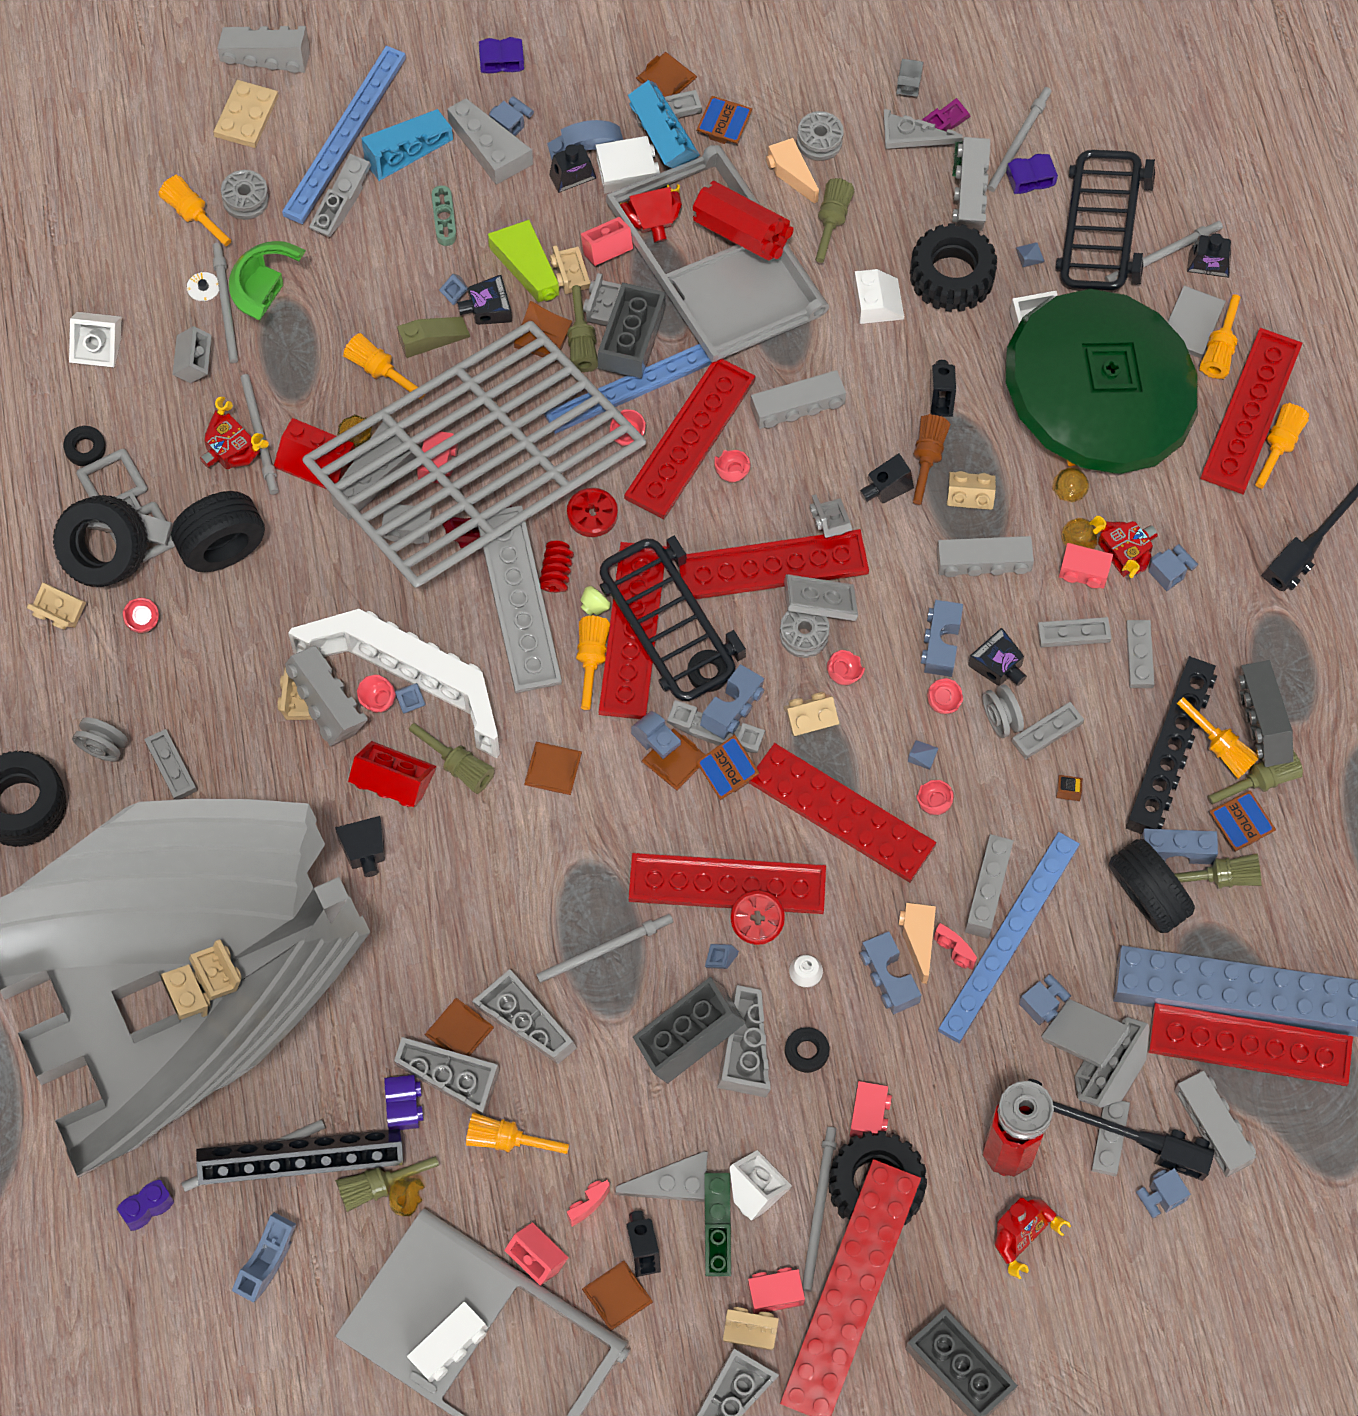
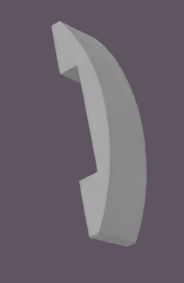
M677 700L674 701L667 719V723L689 735L716 745L722 744L735 734L746 752H758L765 730L742 723V726H738L733 734L729 733L725 739H722L700 726L702 713L697 711V707Z

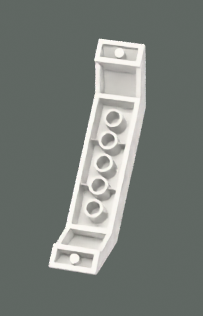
M361 609L291 628L288 632L294 654L313 646L318 648L323 657L349 651L411 684L417 683L420 689L469 713L474 725L476 748L495 758L499 756L498 734L483 673L476 665H468L462 662L456 655L440 651L439 647L435 644L425 643L419 640L415 634L411 632L405 633L394 623L389 621L386 623L380 620L373 612H365Z

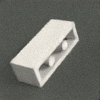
M463 1302L407 1358L430 1383L434 1379L439 1381L448 1372L447 1367L453 1361L459 1362L467 1354L466 1349L472 1343L477 1344L486 1336L485 1330L488 1327Z

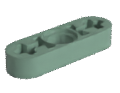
M441 185L435 187L431 194L436 238L439 244L450 246L456 241L452 194L448 187ZM443 194L445 204L440 205L439 195ZM441 212H448L450 217L443 220L438 215ZM443 227H448L449 237H444Z

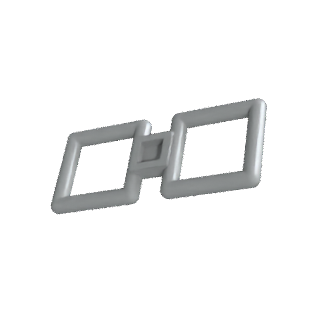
M119 449L77 470L76 474L88 496H98L88 475L121 459L136 487L116 496L117 499L120 498L122 501H126L127 504H130L135 509V512L145 515L152 513L155 518L167 521L156 502H150L142 507L138 503L136 497L145 493L148 488L125 449ZM171 532L167 546L158 544L148 549L143 562L175 547L171 539ZM110 533L111 537L113 538L116 544L114 533Z

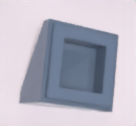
M1037 242L1016 247L1022 267L1044 262Z
M453 273L439 291L452 305H455L468 290V287L459 275Z
M417 683L395 690L396 699L403 714L425 706Z
M916 740L909 754L908 762L930 770L938 748Z
M710 944L705 967L727 969L737 957L739 951L732 945Z

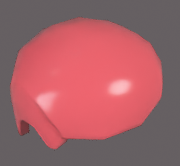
M622 410L620 413L643 436L646 425L643 416L635 410ZM614 419L610 423V432L620 426ZM626 433L614 441L621 446H627L634 440Z
M724 450L720 457L715 456L714 458L716 472L725 481H740L750 471V460L742 451Z
M142 597L133 599L127 603L123 610L124 623L133 632L147 633L156 626L159 620L158 608L150 599Z
M839 650L833 653L827 663V671L830 678L839 685L847 686L857 682L865 671V668L861 666L860 657L846 650Z
M377 674L366 676L357 688L359 703L375 713L387 711L393 704L396 696L391 682Z
M943 678L936 680L929 687L927 699L928 704L934 711L940 714H951L958 710L963 701L961 687L956 681Z
M930 780L920 786L916 798L924 812L930 815H941L952 806L954 792L949 784L941 780Z

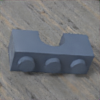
M935 600L934 608H929L927 621L932 623L931 629H926L924 643H928V650H923L921 664H925L924 673L952 677L957 646L944 643L941 637L945 634H959L963 604Z
M740 664L728 679L725 691L726 694L735 700L725 702L714 697L702 713L700 726L722 739H725L729 733L733 734L739 726L740 718L742 716L746 717L749 714L753 701H759L765 690L762 688L764 678Z
M1144 829L1140 838L1146 840L1164 861L1170 857L1183 856L1189 858V864L1213 865L1218 855L1217 831Z
M888 931L863 942L861 952L859 953L860 958L865 966H869L872 972L870 974L871 980L875 987L879 986L883 994L881 999L885 1008H890L894 1015L919 1004L922 995L912 975L909 974L897 978L890 975L887 971V966L898 961L900 954L890 932Z

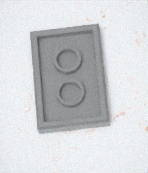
M1183 286L1168 323L1184 340L1189 354L1202 359L1210 334L1216 327L1226 301Z
M786 574L784 584L788 611L856 621L858 611L853 584Z
M1069 999L1041 1037L1044 1042L1104 1069L1131 1030L1129 1026Z

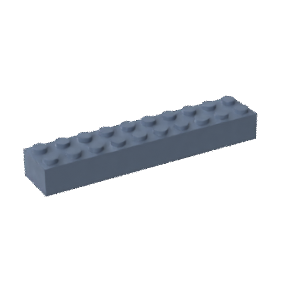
M1121 946L1118 953L1113 1002L1154 1007L1155 1003L1358 1037V980L1129 946Z

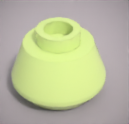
M588 586L584 589L580 601L583 603L581 608L591 616L594 613L598 616L610 609V602L593 586Z

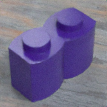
M508 37L502 40L487 38L479 41L480 71L482 73H497L501 71L519 72L524 70L522 39Z
M1035 154L1029 159L1016 158L1007 165L1006 174L1014 194H1023L1034 189H1046L1056 185L1058 175L1050 154Z
M415 1075L384 1078L388 1129L407 1130L419 1128V1121H424L423 1108L417 1105V1097H422L420 1081L416 1082Z
M155 1180L145 1185L139 1194L124 1199L117 1207V1210L130 1231H135L144 1227L151 1220L152 1216L161 1215L169 1210L174 1201L161 1180Z

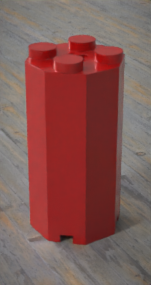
M714 180L710 182L712 184L711 187L705 186L700 190L693 204V211L696 212V217L693 216V221L770 261L772 258L779 259L781 257L783 248L794 231L793 227L790 226V220Z
M998 1104L986 1136L982 1155L993 1172H997L1002 1176L1009 1175L1015 1177L1032 1166L1043 1134L1028 1140L1012 1137L1004 1131L999 1122ZM1021 1106L1019 1108V1111L1024 1115L1032 1113L1031 1108L1028 1106Z

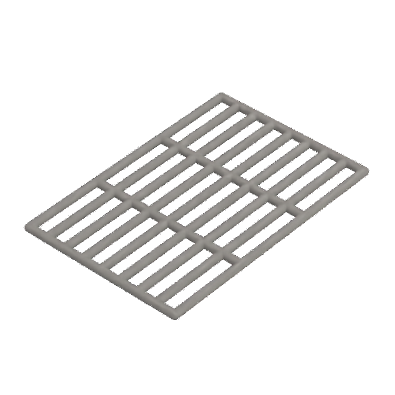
M528 321L303 457L302 461L412 586L417 588L646 444V439L533 321ZM529 331L537 338L472 378L465 371ZM543 345L550 352V354L487 392L479 386L480 383ZM556 360L564 366L558 372L500 407L492 400ZM570 374L578 381L514 422L506 415V413ZM456 375L464 382L398 423L391 416L394 412ZM583 389H586L592 396L529 436H526L520 430L526 424ZM469 390L477 396L471 402L413 437H410L404 431V429ZM598 403L606 410V412L543 451H540L534 445L538 440ZM483 404L491 411L425 453L418 446L419 443ZM612 418L620 425L557 466H554L547 459ZM497 419L505 426L439 468L431 460ZM381 420L389 427L322 469L315 462L316 459ZM626 433L634 440L571 481H568L562 475L566 470ZM510 434L519 441L454 482H451L445 476L448 472ZM394 435L403 442L335 484L328 477V475ZM524 449L533 456L467 498L459 491L462 487ZM408 450L416 457L349 499L342 493V490ZM538 464L547 471L481 513L473 506L476 502ZM421 465H424L430 472L363 514L355 507ZM552 479L561 486L496 528H493L486 521ZM435 480L444 487L376 530L368 522ZM449 495L457 502L451 508L391 545L382 538ZM462 511H465L471 517L467 522L404 561L396 553ZM477 526L485 533V535L419 576H416L410 569Z

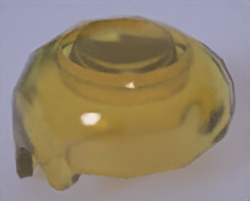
M354 414L345 418L338 426L337 435L342 434L367 417L363 418ZM372 426L348 441L353 442L356 448L370 440L373 433Z
M1072 467L1061 470L1054 477L1052 483V490L1057 493L1059 499L1068 502L1080 501L1089 489V481L1086 475L1081 470Z
M1075 518L1068 521L1062 528L1064 545L1070 543L1094 549L1097 546V534L1093 532L1096 527L1089 525L1090 521L1083 518Z
M404 1177L392 1184L389 1191V1204L391 1210L396 1215L409 1217L415 1213L418 1204L422 1202L419 1196V1190L425 1188L422 1181L417 1178Z

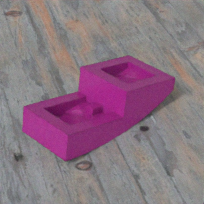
M956 98L943 109L939 110L936 108L923 118L922 121L935 124V128L947 132L948 129L952 130L971 116Z

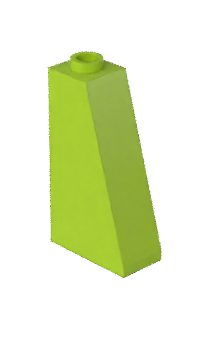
M530 220L488 234L490 250L538 303L544 300L549 301L559 296V283Z

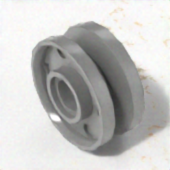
M816 111L807 114L801 119L798 125L797 146L802 154L813 160L824 161L833 158L839 153L842 147L843 125L836 116L828 112Z
M239 170L229 174L222 182L221 195L223 206L229 215L237 219H253L261 215L267 208L269 202L266 181L260 174L251 170Z
M787 611L781 619L780 640L782 646L788 653L796 657L808 658L816 656L823 651L828 643L830 627L828 618ZM804 628L808 629L810 632L807 634H803L799 630Z
M1006 684L997 687V695L992 690L983 692L982 698L986 715L992 728L1000 738L1009 736L1010 728L1015 733L1023 730L1024 720L1020 706L1013 692Z
M90 717L83 718L79 724L82 731L75 732L72 738L73 742L80 749L96 758L110 762L117 761L121 755L118 748L125 747L128 741L127 737L120 730L106 722Z
M1031 1081L1016 1082L1009 1086L1001 1096L998 1107L999 1122L1004 1131L1014 1138L1021 1140L1034 1139L1042 1135L1050 1125L1054 1111L1053 1100L1048 1091L1037 1083ZM1021 1106H1028L1031 1108L1032 1113L1024 1115L1019 1111V1108Z

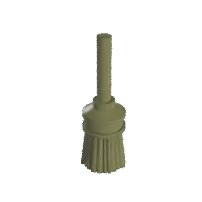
M833 178L826 183L824 201L821 203V210L818 213V217L824 226L815 258L819 263L824 262L833 229L845 223V216L848 213L847 208L855 192L852 183L841 178Z
M575 285L572 287L575 322L567 330L570 361L581 372H592L598 367V357L595 349V328L584 321L581 287Z
M416 723L410 726V732L442 755L441 758L445 761L443 769L450 772L453 777H458L474 793L482 792L494 777L495 768L474 757L462 745L454 749L451 746L446 747Z
M1293 750L1294 762L1269 767L1264 766L1263 760L1258 764L1255 763L1251 766V774L1247 775V779L1209 795L1208 799L1213 805L1250 787L1253 789L1258 787L1263 792H1266L1270 788L1277 787L1278 784L1301 778L1303 768L1300 759Z
M1258 853L1229 860V857H1226V859L1216 858L1212 867H1207V870L1175 873L1180 883L1209 880V882H1214L1219 889H1222V887L1231 888L1233 885L1262 886Z
M436 1156L392 1173L390 1171L384 1172L377 1167L370 1171H364V1174L335 1181L346 1212H349L372 1199L377 1201L381 1197H388L389 1189L394 1186V1182L437 1167L439 1163Z

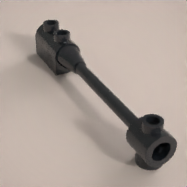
M1358 484L1316 531L1311 533L1303 542L1295 537L1262 573L1261 576L1280 591H1286L1287 588L1292 591L1301 581L1298 578L1301 572L1306 575L1315 565L1311 561L1314 559V554L1324 535L1358 498Z
M1028 1079V1081L1037 1083L1042 1086L1041 1082L1034 1079ZM1053 1101V1112L1135 1140L1136 1143L1157 1154L1156 1165L1170 1170L1175 1168L1176 1172L1201 1181L1209 1175L1214 1157V1149L1209 1148L1210 1142L1205 1139L1196 1138L1195 1142L1185 1140L1186 1134L1180 1130H1171L1170 1134L1137 1131Z

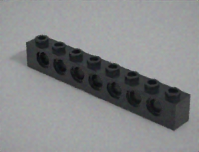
M1191 656L1188 657L1126 829L1142 834L1144 829H1162L1166 819L1161 817L1163 810L1169 811L1173 797L1169 796L1171 789H1177L1181 778L1176 776L1178 769H1184L1188 756L1184 755L1186 748L1191 749L1195 736L1191 735L1193 728H1199V725L1177 703L1184 697L1196 710L1206 709L1210 695L1206 694L1208 687L1213 689L1218 676L1213 674L1216 665ZM1191 684H1197L1201 689H1195ZM1181 724L1185 726L1186 729L1181 730L1177 728L1176 725ZM1168 745H1176L1178 750H1172ZM1161 765H1167L1171 770L1166 771L1162 769ZM1153 786H1161L1164 791H1157ZM1146 806L1154 807L1156 812L1148 811Z
M400 1129L196 1149L198 1185L403 1165Z

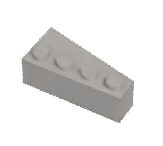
M510 969L472 1001L478 1010L556 1064L562 1062L577 1049L572 1039Z
M737 985L732 994V1001L746 1024L725 1039L717 1088L767 1097L771 1088L766 1055L762 992L759 989Z

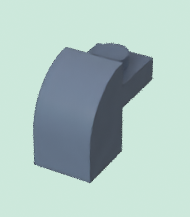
M653 711L647 713L631 727V734L646 750L652 747L662 759L681 745V740L665 725V720Z

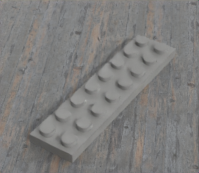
M522 505L505 508L486 521L493 528H496L523 511ZM523 521L482 547L515 693L562 684L526 522ZM478 526L479 534H480V537H481V536L485 535V533H484V531Z

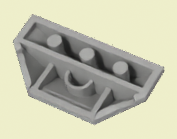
M1129 1017L1122 1020L1123 1024L1129 1026L1131 1032L1104 1069L1084 1060L1075 1075L1078 1099L1080 1101L1101 1108L1123 1100L1147 1058L1149 1025L1147 1023Z

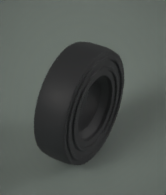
M78 426L68 432L64 439L63 448L66 457L73 464L86 466L103 457L106 444L103 435L96 428ZM82 439H89L93 442V448L87 453H81L76 450V444Z
M715 650L697 652L690 659L687 669L718 652ZM721 657L710 662L718 669L716 676L725 672L726 665ZM699 669L688 674V678L695 688L713 679L703 677ZM727 682L710 690L709 692H714L721 689Z
M804 1027L795 1030L788 1037L785 1044V1056L788 1063L797 1071L804 1073L815 1072L822 1068L828 1060L830 1052L829 1043L825 1035L819 1030ZM804 1041L812 1042L817 1048L816 1055L810 1059H805L798 1054L797 1048Z

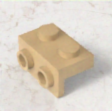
M557 245L552 246L553 254L550 255V262L552 268H557L556 279L559 287H563L564 294L572 293V287L575 285H579L581 290L589 289L591 283L579 246L562 251L558 250Z
M949 472L947 505L992 510L996 491L995 476L986 473Z
M42 582L34 603H28L27 608L33 611V616L42 620L49 618L53 620L52 625L65 630L66 627H76L86 602Z
M285 667L284 675L280 678L282 695L278 698V710L281 711L286 720H313L309 714L306 702L298 695L297 686L293 679L287 675Z
M825 692L812 694V699L803 701L802 698L788 701L789 705L783 707L784 711L787 712L792 735L797 736L838 725L839 720L833 696L826 695Z
M220 939L214 942L213 947L190 954L189 957L209 1001L237 991L241 982L240 971L237 967L233 966L230 960V951L227 946H223Z
M189 964L161 974V980L179 1020L198 1013L202 1017L207 1016L210 1001L206 993L201 992L199 987L201 983L196 972H192Z
M741 1307L727 1310L723 1335L724 1342L766 1350L774 1349L779 1318H774V1315L768 1312H759V1315L748 1313L749 1310Z

